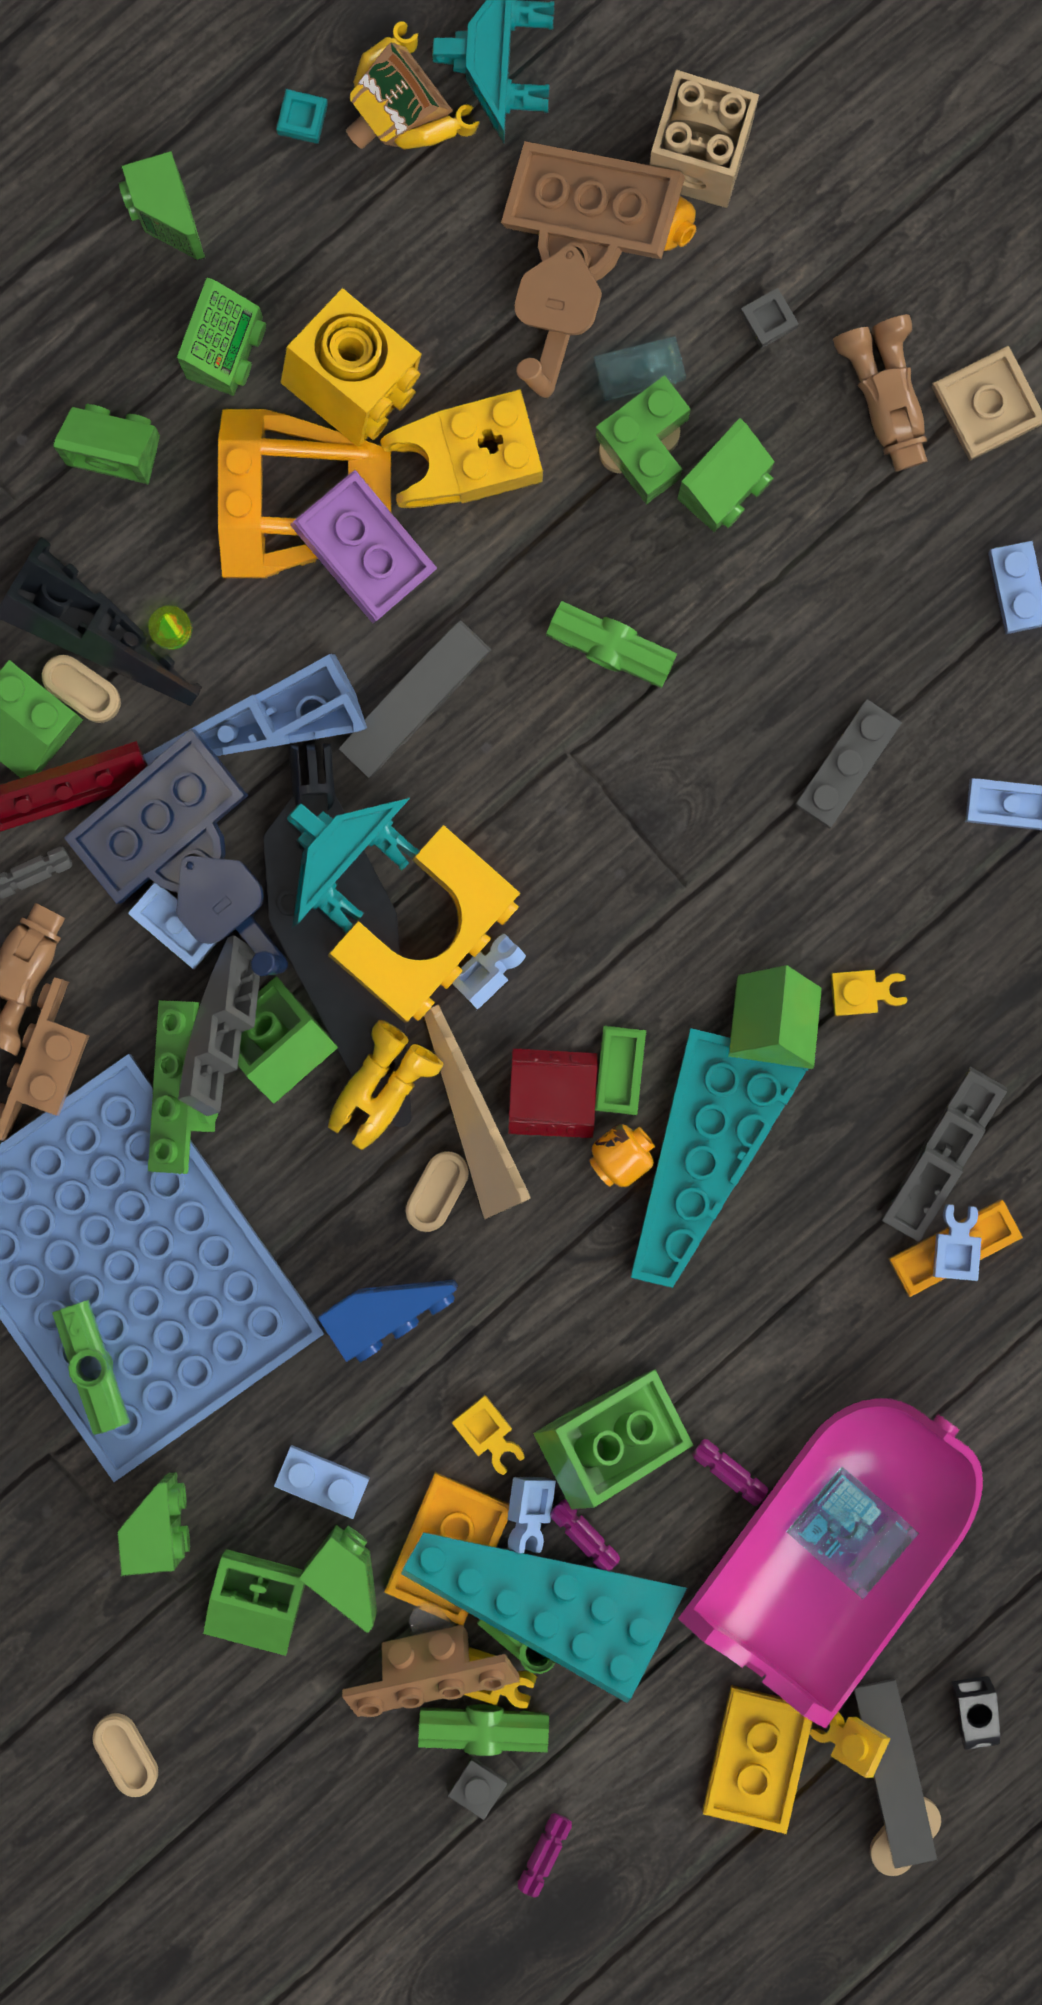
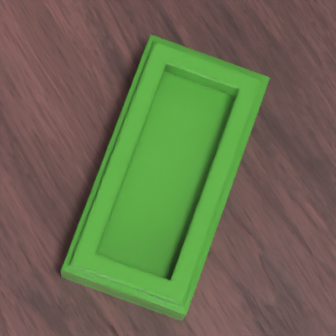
M603 1026L595 1111L637 1115L646 1030Z

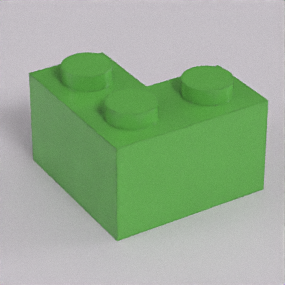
M665 375L596 426L595 438L645 504H648L680 480L682 468L661 440L688 421L691 409Z

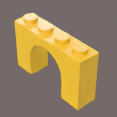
M444 825L412 861L441 885L455 903L458 914V926L455 937L449 947L442 954L432 959H407L393 952L358 921L328 955L404 1023L408 1022L411 1017L419 1021L435 1003L430 998L432 993L440 984L447 989L463 971L458 966L460 961L468 953L475 957L491 939L486 934L489 928L496 921L503 925L519 907L513 901L520 892Z

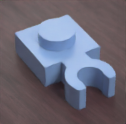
M502 934L493 942L491 951L486 956L479 952L461 967L462 973L452 984L479 1009L508 981L503 973L507 969L518 966L525 959L526 955L506 934Z
M946 1204L943 1218L949 1227V1235L936 1234L933 1277L978 1281L981 1238L969 1236L970 1229L975 1226L978 1220L977 1208L969 1206L967 1219L964 1222L958 1223L953 1217L954 1205Z
M513 1477L507 1520L516 1522V1526L509 1535V1550L518 1553H524L525 1549L535 1553L541 1552L544 1539L540 1527L541 1523H550L551 1520L550 1513L553 1505L555 1480L546 1477Z

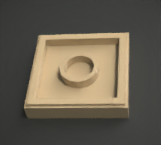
M1009 346L934 382L931 386L969 461L1042 425V410Z

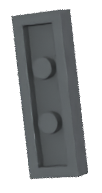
M866 699L795 806L830 829L902 722Z

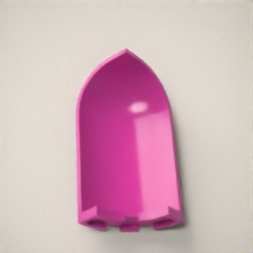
M883 1398L864 1400L843 1408L826 1420L811 1436L678 1619L704 1643L727 1656L742 1668L746 1665L760 1677L766 1674L767 1676L762 1681L763 1684L783 1698L801 1715L826 1729L970 1529L979 1507L983 1486L982 1469L977 1456L969 1447L955 1438L959 1429L939 1414L932 1421L911 1405ZM842 1477H846L884 1511L860 1540L854 1537L819 1506ZM819 1514L831 1526L816 1544L812 1546L800 1534L813 1518ZM842 1535L845 1540L829 1559H825L823 1557L825 1552Z

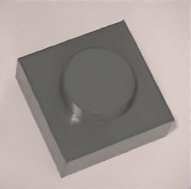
M778 288L742 307L740 310V314L761 349L797 329L799 325Z
M471 1757L448 1792V1797L484 1820L506 1787L507 1779Z

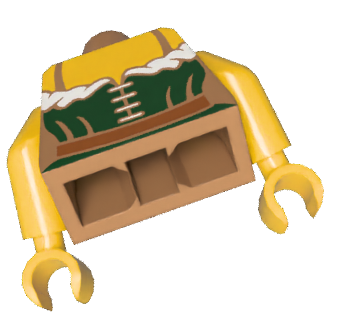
M405 22L396 23L393 29V38L385 37L361 56L353 82L355 88L349 96L361 116L346 129L350 139L361 149L367 146L376 136L385 145L398 146L402 149L431 146L456 136V133L461 136H471L479 126L480 121L468 125L461 120V117L467 116L472 112L473 107L468 104L462 105L458 109L455 118L448 116L453 110L411 55L417 48L418 34H414L410 39L400 38L407 32V23Z

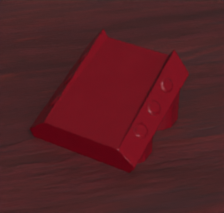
M513 1049L508 1134L593 1138L597 1053Z

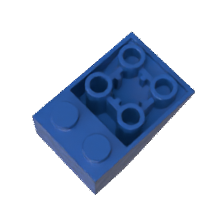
M455 1280L361 1288L324 1311L318 1319L345 1361L347 1362L356 1356L360 1363L381 1349L383 1346L381 1339L392 1333L397 1339L416 1327L419 1322L416 1316L429 1309L431 1314L434 1315L454 1302L455 1297L452 1293L457 1290L458 1284Z

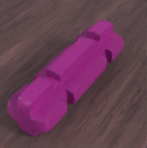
M702 1440L693 1451L694 1459L704 1467L708 1465L710 1472L735 1492L741 1491L742 1497L753 1506L760 1504L769 1491L767 1486L756 1477L752 1479L750 1477L751 1474L724 1452L720 1454L718 1447L709 1440Z
M563 1499L557 1503L550 1513V1517L560 1528L562 1526L566 1528L565 1533L588 1557L592 1556L594 1558L593 1563L600 1570H612L620 1560L619 1554L610 1545L606 1546L604 1544L605 1539L582 1515L579 1517L576 1515L577 1510L571 1509L567 1500Z
M557 1813L551 1814L545 1826V1831L547 1832L546 1834H541L527 1863L528 1870L523 1871L518 1881V1889L522 1893L534 1898L539 1896L544 1885L543 1878L548 1877L563 1847L561 1841L566 1840L572 1828L571 1821Z

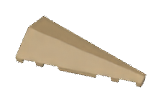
M436 1005L428 1010L424 1018L435 1055L444 1064L441 1069V1075L484 1219H487L530 1199L531 1196L439 1005Z

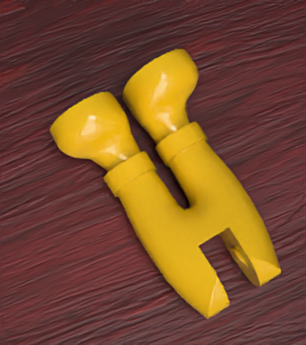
M378 1020L372 1028V1039L375 1044L373 1055L368 1054L363 1062V1066L343 1089L333 1107L328 1123V1128L338 1134L343 1126L350 1121L352 1113L357 1106L368 1113L370 1117L358 1129L357 1135L351 1143L360 1150L372 1144L385 1131L398 1113L406 1095L414 1088L413 1082L420 1077H433L439 1074L444 1065L428 1049L416 1044L411 1045L397 1071L391 1074L387 1084L378 1096L373 1098L371 1095L381 1078L388 1072L389 1065L408 1043V1038L402 1031L383 1020Z

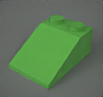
M651 1370L593 1399L533 1433L571 1509L596 1507L693 1446L656 1370Z

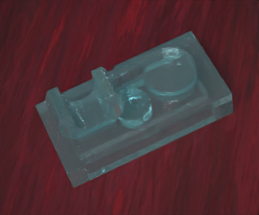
M676 336L594 356V364L604 401L644 391L664 375L671 384L686 380Z

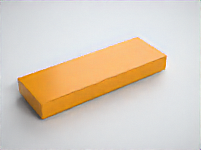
M1001 1199L978 1211V1220L969 1232V1236L981 1238L980 1260L1023 1238L1007 1206ZM967 1217L960 1220L958 1223L964 1222L967 1219ZM949 1227L941 1230L936 1234L949 1235ZM936 1234L888 1258L909 1297L945 1279L933 1277Z

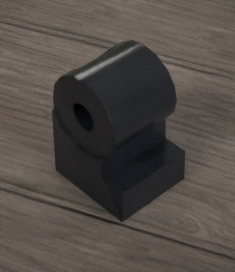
M984 1676L951 1681L964 1749L969 1750L999 1745L1000 1727L997 1692L990 1677Z

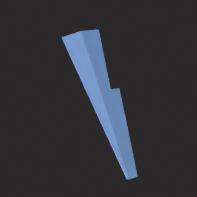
M329 654L191 729H195L216 756L359 732L366 729L367 726L356 693L336 655ZM188 731L144 754L143 757L147 764H151Z

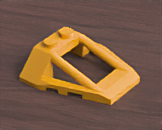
M222 409L218 438V534L223 578H267L279 574L280 571L298 565L303 566L318 559L306 544L265 554L264 534H298L290 526L296 518L262 517V455L348 461V475L356 470L391 512V452H384L381 446L368 441H364L357 447L338 431L266 409ZM265 430L312 441L265 438Z

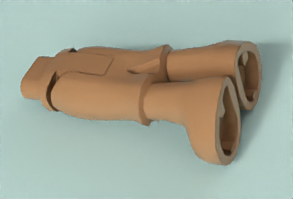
M907 314L882 321L871 329L875 344L886 369L879 373L873 356L872 336L869 327L853 329L833 339L837 352L848 358L856 370L860 380L858 387L866 398L875 435L881 445L885 447L883 449L884 455H891L895 472L927 462L922 445L927 442L926 436H923L924 418L911 383V368H907L903 353V342L912 332L911 318Z
M37 903L34 904L27 919L21 917L20 924L10 932L0 949V997L7 1000L0 1013V1048L15 1056L18 1055L22 1046V1040L18 1033L21 1019L26 1008L31 1007L33 994L53 961L56 944L61 940L57 933L65 920L64 917Z

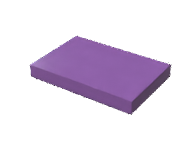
M356 470L290 524L372 623L381 618L437 569Z

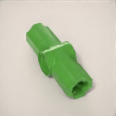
M563 601L558 606L546 633V636L553 640L555 639L568 647L585 653L589 660L615 672L622 670L661 689L677 656V653L672 652L670 649L637 636L638 633L634 629L619 621L607 617L600 619Z
M89 1300L52 1312L69 1362V1376L77 1385L93 1436L130 1423L113 1372V1359L105 1349ZM85 1356H92L99 1360L102 1370L98 1378H88L83 1374L81 1362Z
M487 1704L469 1705L465 1709L420 1707L418 1747L464 1749L465 1753L480 1756L498 1755L502 1751L548 1752L549 1713L504 1711L503 1707Z

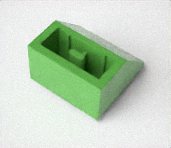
M177 1472L168 1473L118 1531L121 1575L174 1571L182 1559L185 1558V1552L190 1551L188 1526H181L180 1516L181 1509H186V1489L184 1483H178Z
M226 1549L221 1556L203 1634L286 1656L305 1583L299 1579L303 1570Z

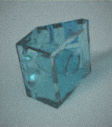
M843 1467L838 1470L786 1531L862 1599H864L919 1534L900 1515Z

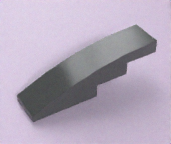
M459 621L365 719L367 728L359 732H353L339 750L368 778L374 776L395 751L412 737L429 716L438 711L488 655L491 649L462 621Z
M236 936L227 938L208 981L195 1018L182 1072L178 1100L206 1116L220 1112L224 1074L237 1070L241 1032L252 1029L255 1025L260 976L256 975L251 968V961L255 952L248 944Z
M969 1067L902 1181L882 1221L918 1242L921 1240L963 1173V1166L984 1135L986 1125L1007 1093V1087Z
M894 1678L856 1686L854 1694L860 1720L891 1738L873 1779L893 1866L897 1869L935 1861L937 1856L896 1680Z

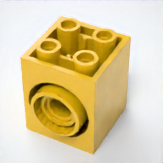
M342 288L287 346L281 384L359 447L368 437L374 440L379 436L389 421L386 417L394 408L401 411L410 402L415 394V390L412 387L421 374L417 369L422 354Z

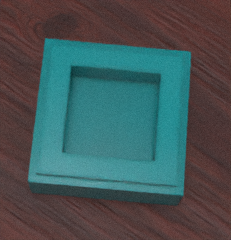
M286 89L276 128L277 134L318 144L328 105L327 99Z

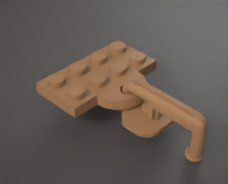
M524 141L501 223L508 229L539 235L538 249L542 262L523 275L515 300L516 315L524 324L549 330L540 362L534 358H527L518 364L516 370L518 377L524 380L539 396L548 398L553 394L570 335L582 334L592 326L602 296L601 289L596 281L602 279L615 267L621 253L626 252L662 259L685 180V176L681 171Z

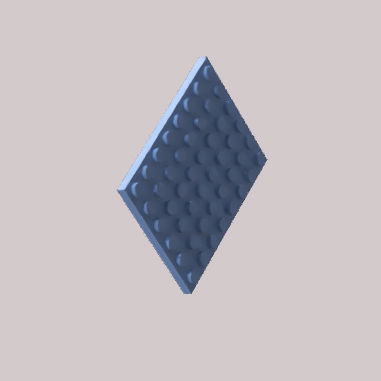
M131 1054L126 1055L66 1097L59 1116L45 1112L0 1144V1320L113 1482L326 1333L191 1139L188 1174L148 1171L153 1085ZM89 1300L105 1349L113 1359V1372L130 1423L94 1436L77 1385L69 1376V1362L52 1314L54 1311ZM85 1356L81 1362V1370L85 1376L92 1379L100 1376L102 1369L98 1359L92 1356Z

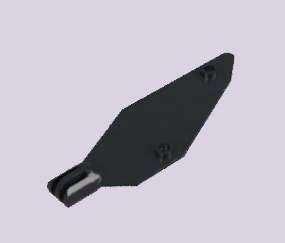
M331 743L323 744L325 784H318L315 744H306L308 785L302 786L298 745L289 746L293 797L263 836L269 922L353 1077L363 1066V1062L368 1054L373 1055L375 1044L372 1039V1028L377 1021H386L406 1035L405 1023L328 956L347 933L319 907L315 910L311 908L303 919L292 928L301 858L305 848L297 841L302 833L287 820V817L299 804H303L317 817L322 811L332 819L337 815L345 814L335 795ZM363 850L337 879L335 889L364 914L357 921L343 912V914L353 926L359 921L388 948L400 955L397 912ZM407 1046L393 1060V1072L397 1071L403 1057L407 1053ZM391 1074L381 1078L371 1095L373 1098L378 1096L387 1084ZM410 1093L406 1095L398 1113L391 1121L397 1127H405L411 1121Z

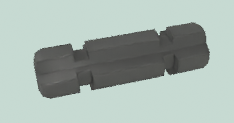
M59 846L48 851V856L46 857L40 855L10 869L11 873H0V899L15 894V889L17 888L23 890L52 877V872L61 873L71 868L72 860L65 847Z

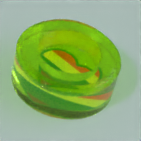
M167 605L158 608L151 615L148 629L151 638L157 645L164 649L174 650L181 648L189 641L192 634V623L188 615L181 608Z

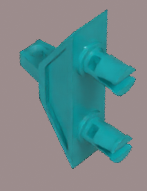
M486 0L468 23V31H456L455 38L433 39V62L454 65V72L466 74V81L503 143L505 141L506 114H510V110L542 111L548 113V99L542 98H549L550 84L512 83V79H508L511 31H515V27L547 28L553 30L554 16L551 15H554L555 1Z
M410 798L337 815L333 819L324 811L317 817L303 804H299L290 813L287 820L302 833L297 841L305 848L301 858L292 928L303 919L311 908L315 910L317 907L340 926L345 933L353 927L343 912L356 921L364 913L335 889L337 886L335 882L368 845L370 847L373 845L377 846L399 866L398 868L401 871L409 862L400 851L411 858L419 853L420 850L418 848H415L391 826L393 824L391 819Z

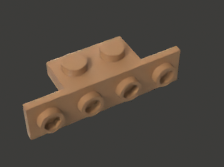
M54 977L52 984L46 983L40 993L37 1007L42 1008L37 1023H30L26 1030L22 1047L27 1048L22 1063H15L9 1074L7 1087L12 1089L6 1104L0 1103V1141H5L11 1136L23 1103L56 1116L60 1115L89 1035L54 1023L67 989L68 981Z
M463 1625L383 1642V1681L343 1689L342 1698L357 1717H375L383 1711L402 1707L416 1708L425 1702L443 1698L450 1700L458 1699L466 1693L480 1690H499L505 1685L519 1682V1674L506 1654L469 1662L468 1632Z

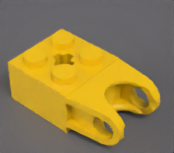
M521 389L438 411L388 433L380 440L384 452H416L422 455L429 463L428 472L421 481L396 495L397 505L401 508H417L457 502L462 504L543 482V470ZM488 440L500 443V445H497V452L494 454H489L487 448H480V446L484 445V442Z

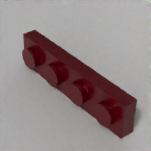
M137 741L0 785V832L116 794L147 767Z

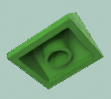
M787 965L738 975L728 1057L813 1069L822 988Z

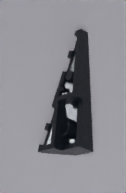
M40 537L0 604V620L191 706L202 687L198 683H195L193 686L190 685L173 669L175 661L166 654L161 658L145 642L147 635L101 591L97 594L90 591L77 578L79 571L71 563L64 566L49 552L51 544Z

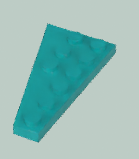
M690 1028L631 1278L673 1288L698 1248L702 1238L721 1211L725 1201L769 1134L776 1119L792 1097L806 1071H808V1068L728 1057L729 1037Z
M428 1533L422 1534L401 1572L405 1577L626 1703L631 1700L687 1589L681 1586Z

